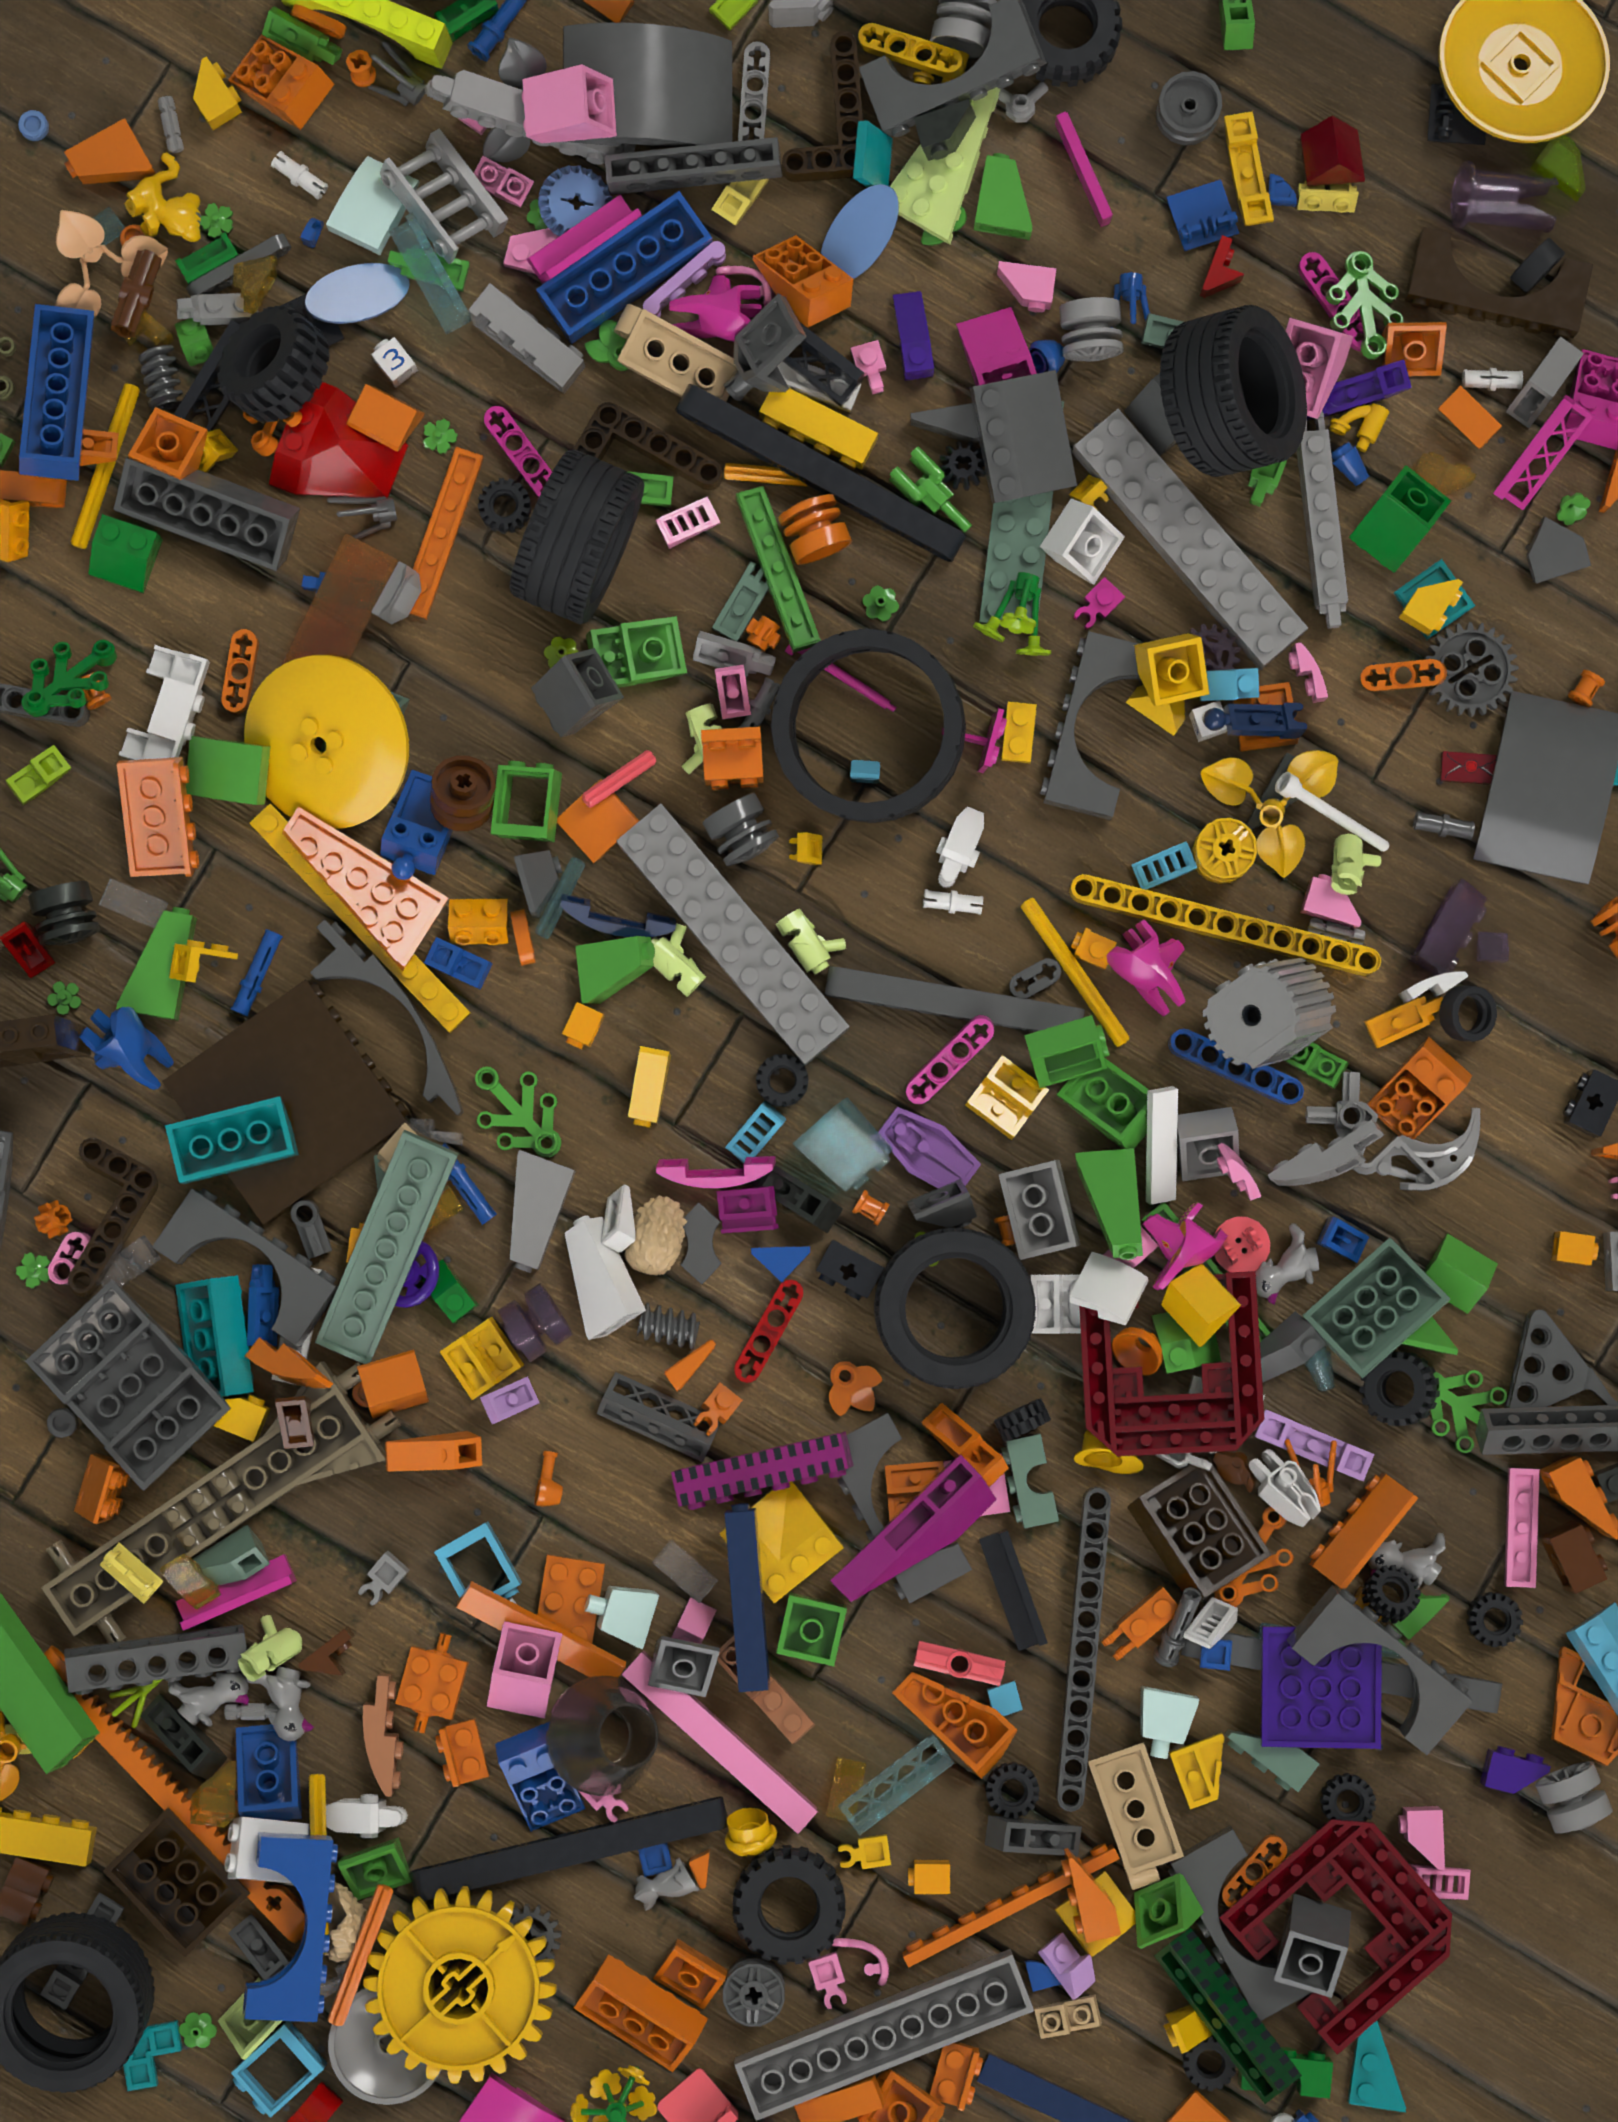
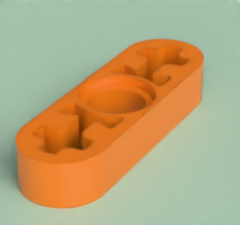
M247 629L236 631L230 643L221 701L224 708L232 714L243 713L248 708L259 641L255 634ZM244 636H248V640L252 642V646H247L245 650V656L251 657L250 661L244 658H235V654L239 656L242 654V647L237 643L238 640L243 641ZM237 664H244L248 667V674L244 679L238 680L232 675V670ZM231 682L239 686L246 685L245 689L239 687L238 696L243 701L242 703H237L234 708L232 703L228 701L229 697H234L236 690L234 686L230 687Z
M1435 659L1375 664L1367 666L1362 671L1361 683L1367 690L1374 692L1437 686L1446 679L1447 669L1441 661ZM1432 664H1434L1436 669H1440V674L1435 675V680L1432 681L1429 676H1419L1421 682L1417 683L1418 671L1415 667L1416 665H1420L1419 671L1430 670ZM1401 667L1409 668L1412 673L1410 681L1405 684L1399 683L1396 679V673ZM1387 668H1391L1389 674L1391 686H1388L1389 680L1377 681V686H1374L1373 682L1368 681V676H1372L1374 670L1379 675H1388Z
M1277 1835L1265 1836L1221 1888V1898L1228 1907H1231L1238 1901L1235 1898L1231 1901L1228 1900L1230 1897L1228 1890L1230 1888L1236 1890L1241 1885V1882L1236 1880L1240 1875L1247 1884L1254 1887L1284 1860L1287 1855V1846L1282 1838ZM1270 1842L1274 1845L1278 1842L1280 1844L1277 1848L1280 1853L1277 1856L1272 1853L1266 1859L1271 1863L1267 1868L1264 1862L1256 1858V1856L1260 1853L1264 1858L1269 1851L1266 1847L1267 1844ZM1252 1863L1259 1864L1262 1867V1875L1256 1880H1251L1246 1876V1868ZM1244 1885L1239 1893L1243 1896L1249 1890Z

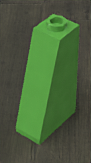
M173 907L172 912L163 911L117 1003L116 1009L131 1007L140 1015L179 1021L186 981L171 979L169 976L175 943L187 945V939L193 940L197 918L189 915V909Z
M1134 1148L1075 1153L1077 1172L1113 1258L1131 1260L1137 1256H1143Z

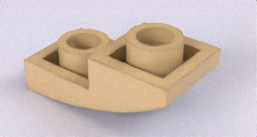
M1096 1994L1079 1997L1075 2000L1069 1999L1034 2009L1041 2039L1067 2035L1071 2031L1099 2027L1102 2024Z

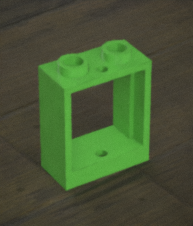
M508 761V765H498L490 834L498 838L555 842L562 773L553 769L552 764L536 763V768L525 767L526 763L520 761ZM513 777L548 779L543 827L508 824Z
M1092 1015L1024 1035L1039 1088L1107 1068L1104 1057L1110 1055L1102 1025L1096 1026Z

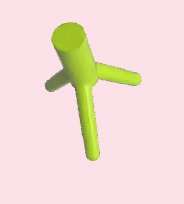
M163 1679L153 1680V1683L150 1685L136 1686L110 1693L109 1697L111 1699L133 1694L112 1712V1716L116 1717L139 1698L131 1724L132 1728H136L147 1694Z

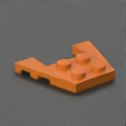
M1563 1646L1559 1650L1551 1740L1603 1766H1608L1618 1755V1716L1609 1702L1576 1686L1585 1663L1577 1652Z

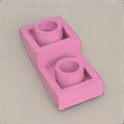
M482 156L474 171L475 176L489 194L520 208L534 184L533 180L512 168L506 169Z
M1295 643L1292 647V652H1289L1291 670H1296L1297 677L1308 675L1309 679H1305V689L1307 696H1312L1313 703L1324 702L1328 698V694L1320 669L1302 643Z
M1224 1143L1218 1144L1220 1157H1217L1216 1160L1221 1173H1227L1233 1183L1236 1182L1240 1192L1245 1190L1250 1201L1261 1197L1260 1191L1242 1159Z

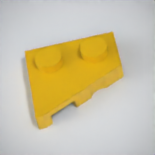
M1222 1732L1169 1752L1190 1810L1218 1799L1224 1743Z

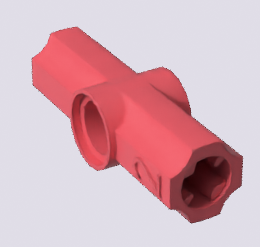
M919 1640L913 1666L950 1674L957 1678H967L1000 1686L1006 1661L967 1652L963 1649H954ZM958 1655L964 1656L968 1660L966 1668L961 1671H956L951 1667L952 1659Z

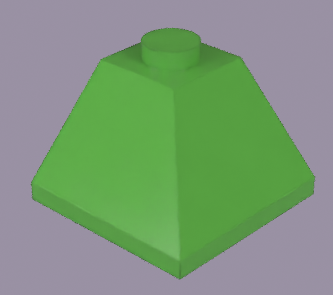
M1168 1312L1151 1316L1155 1335L1162 1348V1368L1164 1373H1173L1200 1367L1201 1364L1221 1361L1215 1333L1202 1347H1199Z
M1433 1317L1427 1320L1401 1344L1444 1354L1457 1355L1458 1348Z

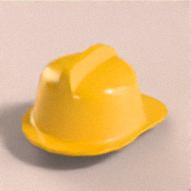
M1088 1430L1084 1434L1082 1451L1074 1456V1461L1079 1465L1096 1467L1118 1474L1138 1473L1144 1467L1142 1460L1136 1456L1117 1457Z

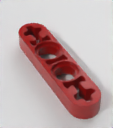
M786 1280L776 1290L735 1364V1375L740 1381L745 1383L753 1382L762 1372L802 1300L803 1288L797 1281ZM793 1284L797 1286L796 1292L799 1296L797 1299L791 1298L787 1305L793 1307L789 1313L784 1307L774 1305V1302L777 1298L782 1302L785 1297L782 1289L784 1286L789 1288ZM772 1310H780L785 1316L784 1323L779 1327L771 1326L768 1322V1314ZM759 1335H764L770 1340V1348L766 1352H758L753 1346L754 1339ZM750 1350L755 1356L763 1357L764 1360L761 1364L756 1360L753 1365V1369L756 1371L755 1375H748L745 1378L741 1376L743 1371L739 1367L741 1363L746 1365L751 1357L745 1354Z

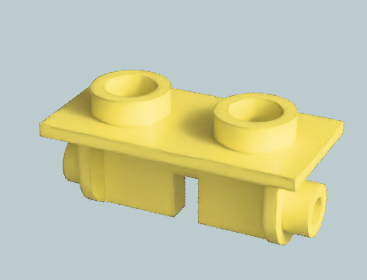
M1306 181L1299 183L1297 210L1354 213L1359 194L1357 186H1352L1351 183L1330 184V190H1325V185L1307 186Z
M120 1542L104 1556L100 1564L104 1570L143 1604L164 1582Z

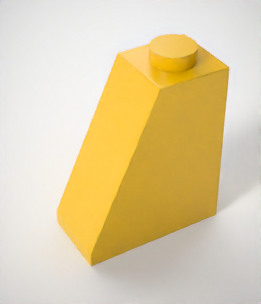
M640 1046L628 1117L634 1119V1125L650 1128L651 1122L658 1124L671 1060L669 1051Z

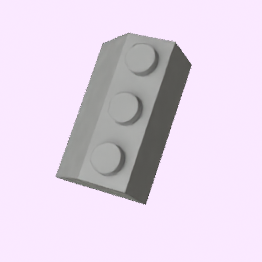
M1060 1160L998 1174L1020 1260L1081 1245Z

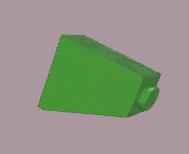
M994 153L993 156L987 155L973 230L1030 240L1033 226L1016 161L1010 159L1008 155Z
M634 936L575 946L582 1004H601L654 966L655 948L651 942V937Z

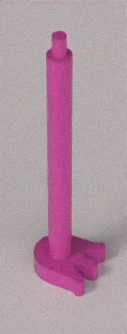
M789 644L784 652L792 656L794 653ZM810 648L798 651V653L802 655ZM832 663L824 669L880 707L888 708L892 712L896 710L897 707L892 705L890 700Z

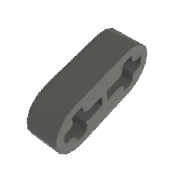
M1046 958L1024 969L1012 977L1009 983L1010 993L1013 997L1027 999L1058 981L1061 975L1060 965L1055 960ZM1046 964L1048 968L1052 966L1055 968L1052 974L1053 979L1049 980L1047 976L1040 980L1036 978V975L1043 971L1042 965ZM1021 978L1023 982L1031 978L1033 979L1034 983L1027 987L1028 993L1016 992L1014 987L1017 986V979Z

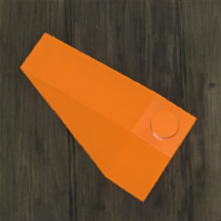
M911 1672L892 1692L899 1701L981 1779L1002 1758L1018 1731L996 1709L950 1690L915 1672Z

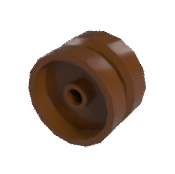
M454 756L441 762L436 767L431 780L430 810L434 818L444 827L454 831H470L481 827L487 822L493 811L496 789L495 776L491 768L482 760L471 756Z

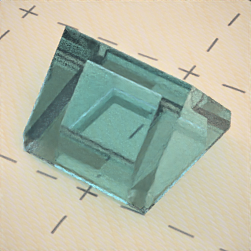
M107 207L93 217L104 229V240L101 245L110 243L125 228L110 207Z

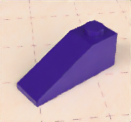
M917 291L893 295L904 380L933 377L934 364L922 293Z

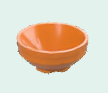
M1129 1327L1121 1330L1112 1341L1113 1354L1124 1368L1142 1367L1143 1376H1149L1154 1374L1162 1364V1348L1154 1333H1150L1143 1328ZM1138 1337L1146 1341L1151 1347L1142 1345Z

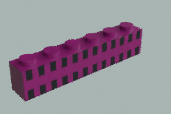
M846 1431L678 1469L672 1471L671 1475L678 1506L688 1505V1509L693 1510L705 1507V1501L716 1499L717 1504L734 1500L733 1494L744 1492L745 1497L762 1494L761 1488L772 1486L773 1491L789 1488V1482L800 1480L801 1485L819 1481L818 1475L826 1473L829 1474V1478L843 1476L847 1474L846 1469L854 1465Z

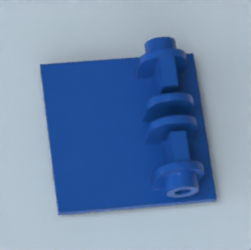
M1221 179L1166 197L1184 252L1219 241L1222 235L1231 237L1239 234L1236 225L1238 218L1236 212L1231 210Z

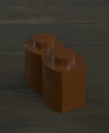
M17 1856L0 1893V1915L24 1926L31 1919L36 1921L43 1905L39 1903L42 1892L48 1893L54 1880V1876L50 1875L53 1867L32 1858Z

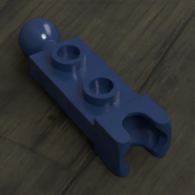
M1284 702L1282 705L1227 704L1223 711L1219 708H1211L1205 712L1203 717L1204 725L1209 730L1217 731L1226 725L1228 735L1280 736V739H1297L1307 729L1306 723L1297 722L1294 719L1297 712L1303 709L1301 703Z

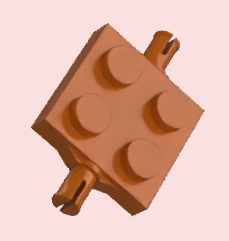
M440 1632L436 1649L426 1650L411 1646L395 1704L411 1708L418 1713L413 1728L416 1732L425 1733L428 1719L431 1716H439L449 1720L454 1719L469 1662L457 1659L450 1653H447L452 1637L450 1634L446 1635V1633Z

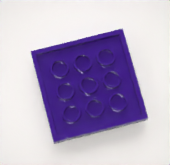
M1262 1626L1261 1746L1381 1749L1382 1646L1373 1643L1346 1645L1330 1652L1313 1666L1294 1651L1286 1640L1297 1626Z

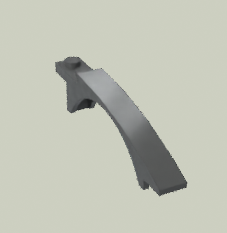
M326 920L321 922L316 928L336 949L310 973L318 981L352 979L367 982L384 989L396 997L414 1018L424 1040L427 1055V1077L423 1096L431 1103L440 1096L456 1115L461 1116L464 1111L439 1048L407 994L376 956L372 955L366 961L363 960L366 954L355 942L350 946L343 939L346 932L335 921L332 924Z

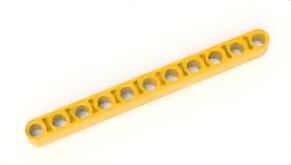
M1082 874L1077 876L1069 887L1071 898L1081 904L1294 959L1303 958L1307 960L1306 962L1356 975H1370L1379 969L1381 965L1380 954L1370 947L1099 877ZM1078 882H1086L1090 885L1091 893L1087 896H1081L1076 892L1075 885ZM1107 889L1116 890L1119 894L1118 902L1114 904L1108 903L1104 899V891ZM1136 896L1144 897L1147 901V908L1143 911L1136 910L1132 905V899ZM1165 903L1173 905L1175 916L1172 918L1164 917L1160 911L1161 905ZM1191 911L1201 912L1204 917L1201 925H1194L1190 922L1189 913ZM1218 919H1228L1232 924L1231 931L1228 933L1221 932L1217 927ZM1249 925L1256 926L1260 931L1259 939H1249L1245 933L1246 927ZM1282 932L1287 936L1288 944L1286 947H1279L1275 944V933ZM1304 940H1312L1316 944L1315 954L1309 955L1303 951L1302 944ZM1333 947H1339L1344 951L1345 958L1342 962H1336L1332 959L1331 950ZM1362 954H1367L1372 958L1373 966L1371 969H1364L1360 966L1359 958Z

